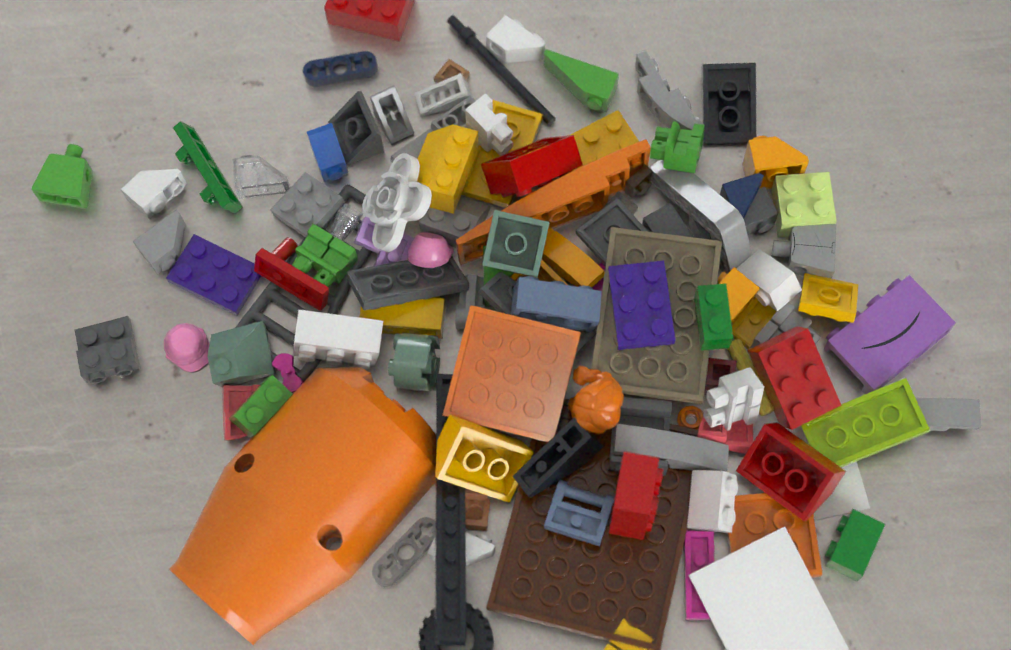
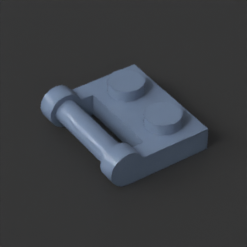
M559 480L544 529L600 546L615 497L597 495L569 486L568 482ZM565 496L600 507L602 510L601 513H597L563 502L562 500Z

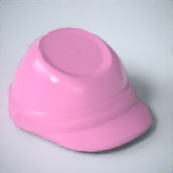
M422 232L414 237L408 249L407 257L408 261L413 265L435 268L447 263L453 255L454 249L443 236Z
M183 323L177 324L167 332L164 339V350L166 358L188 372H196L209 363L207 356L210 343L203 328Z

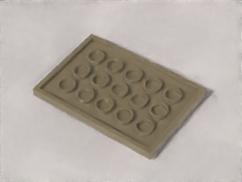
M611 227L601 296L600 320L597 325L591 369L609 372L620 384L623 394L703 404L709 350H700L694 295L697 286L717 284L722 241ZM664 260L675 344L618 350L608 266Z

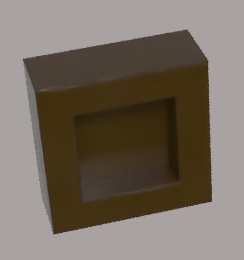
M644 164L626 181L625 193L631 199L639 193L641 195L650 188L652 184V170Z

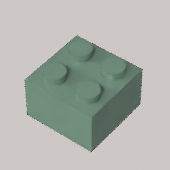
M494 210L482 266L538 277L550 222Z

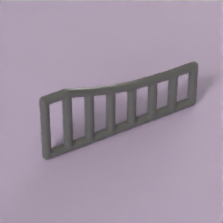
M351 185L344 186L339 193L345 202L350 197L360 204H363L366 194ZM341 206L322 227L323 230L327 231L325 228L335 217L358 232L362 222L343 211ZM304 238V239L302 240V242L299 244V246H301V245L303 244V242L305 241L306 238ZM364 247L360 251L356 249L358 260L350 270L361 269L372 251ZM296 251L286 261L290 265L294 263L297 257ZM347 274L342 279L335 295L328 294L327 305L330 307L327 313L338 315L340 307L351 287L347 281ZM270 282L235 328L252 324L253 321H265L266 329L294 346L295 334L261 313V311L270 300L298 317V310L306 309L279 293L277 290L280 287ZM271 351L272 359L274 360L277 354ZM322 359L306 362L301 370L293 366L296 370V375L304 382L313 373Z

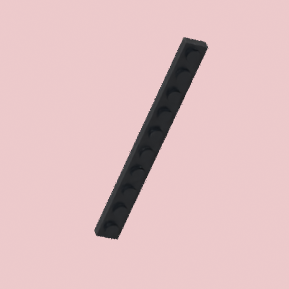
M437 374L436 457L437 441L448 419L447 416H443L453 374ZM436 478L435 645L465 646V488Z

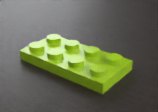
M906 378L845 402L841 406L801 425L809 445L840 467L930 432V428Z

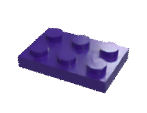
M193 234L166 279L169 283L238 316L260 280L261 275L254 272L255 263Z
M664 260L608 266L618 350L675 344Z

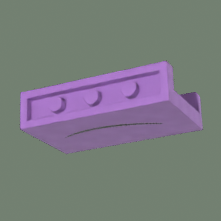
M910 275L902 281L899 278L893 281L886 290L888 292L881 297L878 294L867 303L866 306L868 308L864 312H856L854 323L847 322L848 325L840 330L837 327L826 337L828 341L824 350L827 353L832 350L864 384L861 390L864 394L885 386L948 334L956 324Z

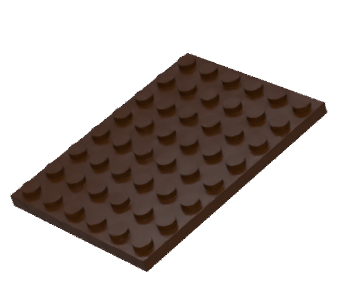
M566 398L556 434L572 420L571 411L568 408L569 399ZM670 423V432L698 437V430ZM612 428L607 429L603 433H594L604 447L584 466L561 480L568 482L569 486L597 495L615 497L619 474L609 470ZM531 438L529 448L534 452L532 457L548 442ZM668 464L666 476H662L657 496L659 499L654 523L652 524L651 532L645 531L643 540L609 534L614 507L613 503L600 546L544 529L558 482L531 498L519 485L486 610L606 641L611 640L647 650H660L687 531L692 470L669 468L670 464ZM564 496L562 500L563 502L597 513H601L602 510L600 507ZM625 619L631 627L638 628L651 637L653 641L648 643L614 633L622 620Z

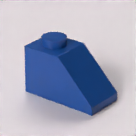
M332 123L306 131L323 181L338 180L347 174L346 162Z

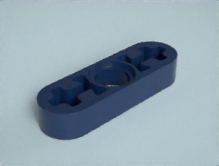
M362 51L311 60L304 65L303 75L307 84L317 87L371 77L377 72L378 65L373 53ZM368 61L369 67L364 68L363 62ZM351 63L355 64V70H352ZM338 64H344L348 67L341 74L333 71L334 67ZM326 67H328L330 75L326 74ZM313 70H318V76L313 77Z

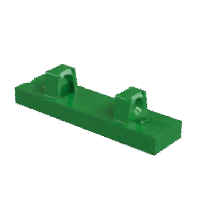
M180 121L173 127L183 144L175 153L176 157L186 165L193 161L208 184L199 194L204 202L212 205L218 201L223 209L230 210L236 214L243 206L196 130Z

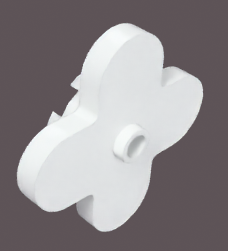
M402 153L395 158L389 171L381 175L383 180L379 185L372 186L362 204L363 216L370 218V221L375 223L372 236L373 245L385 252H391L396 249L402 240L406 223L421 219L426 214L431 203L432 194L430 188L417 182L420 170L419 161L407 153Z

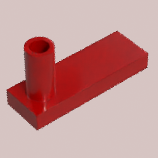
M285 238L271 253L261 248L255 254L254 272L317 310L322 311L328 301L329 287L285 262L298 247L292 238Z

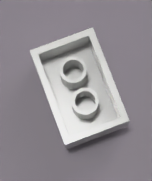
M298 310L293 356H298L299 360L306 362L322 359L331 365H342L343 362L353 363L354 367L369 369L370 366H375L377 362L383 321Z

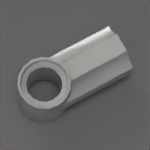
M473 274L465 276L469 282V290L460 292L459 304L456 306V329L465 328L470 305L485 308L483 297L479 294L480 289L484 286L483 277Z

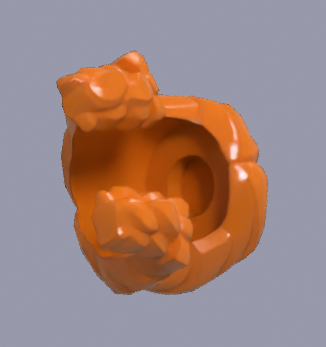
M585 366L573 369L572 379L575 383L581 386L586 383L591 384L582 388L573 398L569 399L568 408L571 411L572 419L575 417L583 429L597 434L616 426L620 421V407L624 399L620 384L609 372L588 369Z

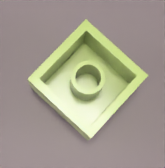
M829 172L775 176L771 192L773 204L778 212L776 219L778 238L789 237L792 227L836 224L837 219Z

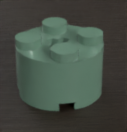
M396 333L393 340L394 359H390L388 363V375L394 377V386L402 389L432 391L430 386L435 387L436 376L439 374L440 358H437L435 354V349H440L439 338L432 335Z

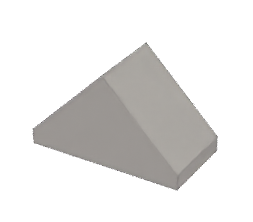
M394 85L370 96L373 113L391 144L414 133Z

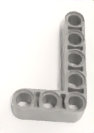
M659 160L649 166L652 170L651 182L710 233L711 240L722 241L719 268L722 272L724 271L728 274L733 267H739L752 255L744 219L732 204L694 173L663 168L664 160Z

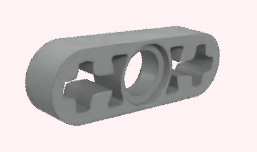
M429 517L419 519L374 564L372 575L377 584L383 587L394 585L429 550L435 538L434 519ZM422 526L426 528L432 526L431 531L433 535L431 537L423 536L420 540V544L423 546L419 548L417 543L410 539V537L414 535L417 540L422 534L420 529ZM406 544L411 545L415 550L414 555L407 560L401 559L398 556L399 548ZM394 556L395 560L403 567L398 569L397 565H395L390 571L392 574L390 579L387 577L380 579V568L388 569L393 564L389 558Z

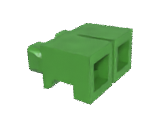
M673 121L671 128L657 127L655 140L651 144L650 158L664 160L663 168L695 173L703 147L705 125L694 124L693 130L680 129V125Z
M312 224L307 231L308 236L303 244L295 249L297 257L292 266L305 274H308L311 268L317 270L318 272L314 279L327 287L334 281L339 284L347 274V271L358 260L356 249L340 239L334 238L333 235L317 225Z

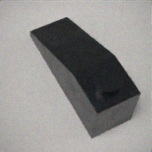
M574 417L513 475V478L531 498L584 466L604 445L593 432L583 429Z

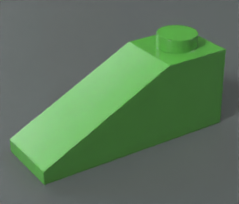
M545 49L544 67L582 104L587 105L593 110L607 112L618 86L619 73Z

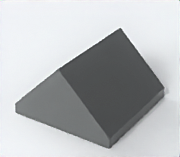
M357 91L328 121L334 127L346 165H351L385 152L380 131L362 91Z

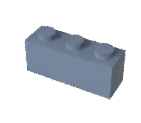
M533 276L519 277L513 287L511 315L558 327L593 332L600 320L602 291L593 290L592 287L584 285L578 287L569 286L562 281H540Z

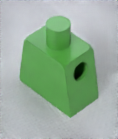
M68 144L65 155L53 153L48 155L31 189L39 201L87 209L92 169L87 161L81 158L83 153L82 147Z

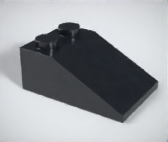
M756 63L702 64V122L705 125L703 144L748 143L749 140L756 137Z

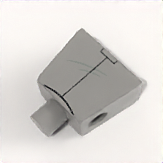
M836 224L792 227L788 241H773L772 256L787 257V268L794 272V274L804 276V273L832 279L835 272Z

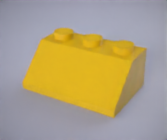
M452 124L427 134L418 157L420 170L417 182L430 188L432 194L430 208L452 214L455 213L478 152L477 130Z
M449 415L437 441L435 477L510 503L518 486L513 475L531 459L534 452L517 438Z

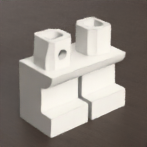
M485 93L465 109L466 128L478 131V144L487 153L493 148L501 156L513 147V143L510 141L513 131L507 126L506 114L498 113L495 115L492 112L493 100Z
M751 367L720 377L718 387L707 391V400L711 407L704 409L703 416L711 428L723 424L726 431H729L732 422L742 419L746 425L757 423L764 386Z

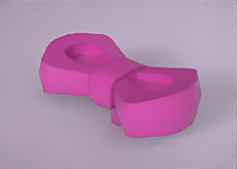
M281 353L274 358L272 366L281 372L283 377L282 384L291 393H294L302 385L303 380L296 375V370L293 367L294 356Z

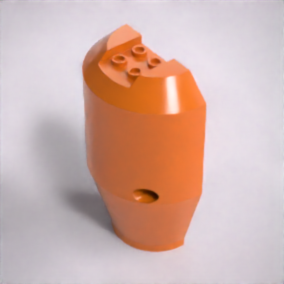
M361 367L317 368L224 467L177 561L169 570L254 645L261 636L351 579L436 483V434L414 408L406 411L396 400L393 399L391 401L384 395V391L374 383L369 371ZM334 542L342 543L337 550H329Z

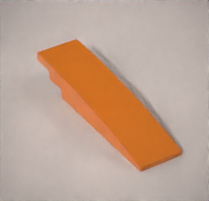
M647 139L627 146L552 181L501 211L550 222L549 227L552 229L599 212L608 205L610 196L625 191L626 181L644 164L648 167L651 147ZM493 216L456 239L460 266L483 257V246L487 244Z

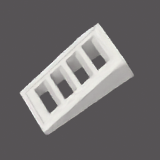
M461 73L414 93L422 117L450 110L468 96L472 97L469 85ZM450 91L451 96L447 98L446 92ZM439 94L441 101L437 102L435 95ZM426 97H430L431 105L427 106Z

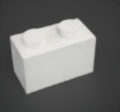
M758 249L736 268L760 288L756 294L757 300L763 306L769 305L776 311H779L802 291L794 272L761 249Z
M692 470L687 528L698 531L732 533V526L736 518L734 502L738 492L737 475L725 471Z

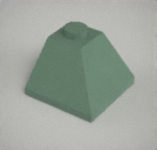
M265 321L211 334L207 357L213 384L220 387L236 385L276 374L272 366L273 359Z

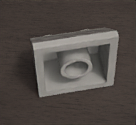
M461 195L454 214L429 207L426 214L419 221L421 233L427 232L441 235L450 246L457 248L456 239L484 222L490 210V205Z

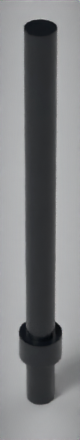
M455 15L448 18L447 23L459 34L458 38L465 45L469 44L535 112L543 114V120L548 125H551L556 120L539 100L476 38V33L469 26L465 27Z

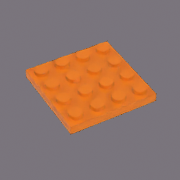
M470 305L443 416L449 417V415H453L478 425L549 442L557 432L581 332Z

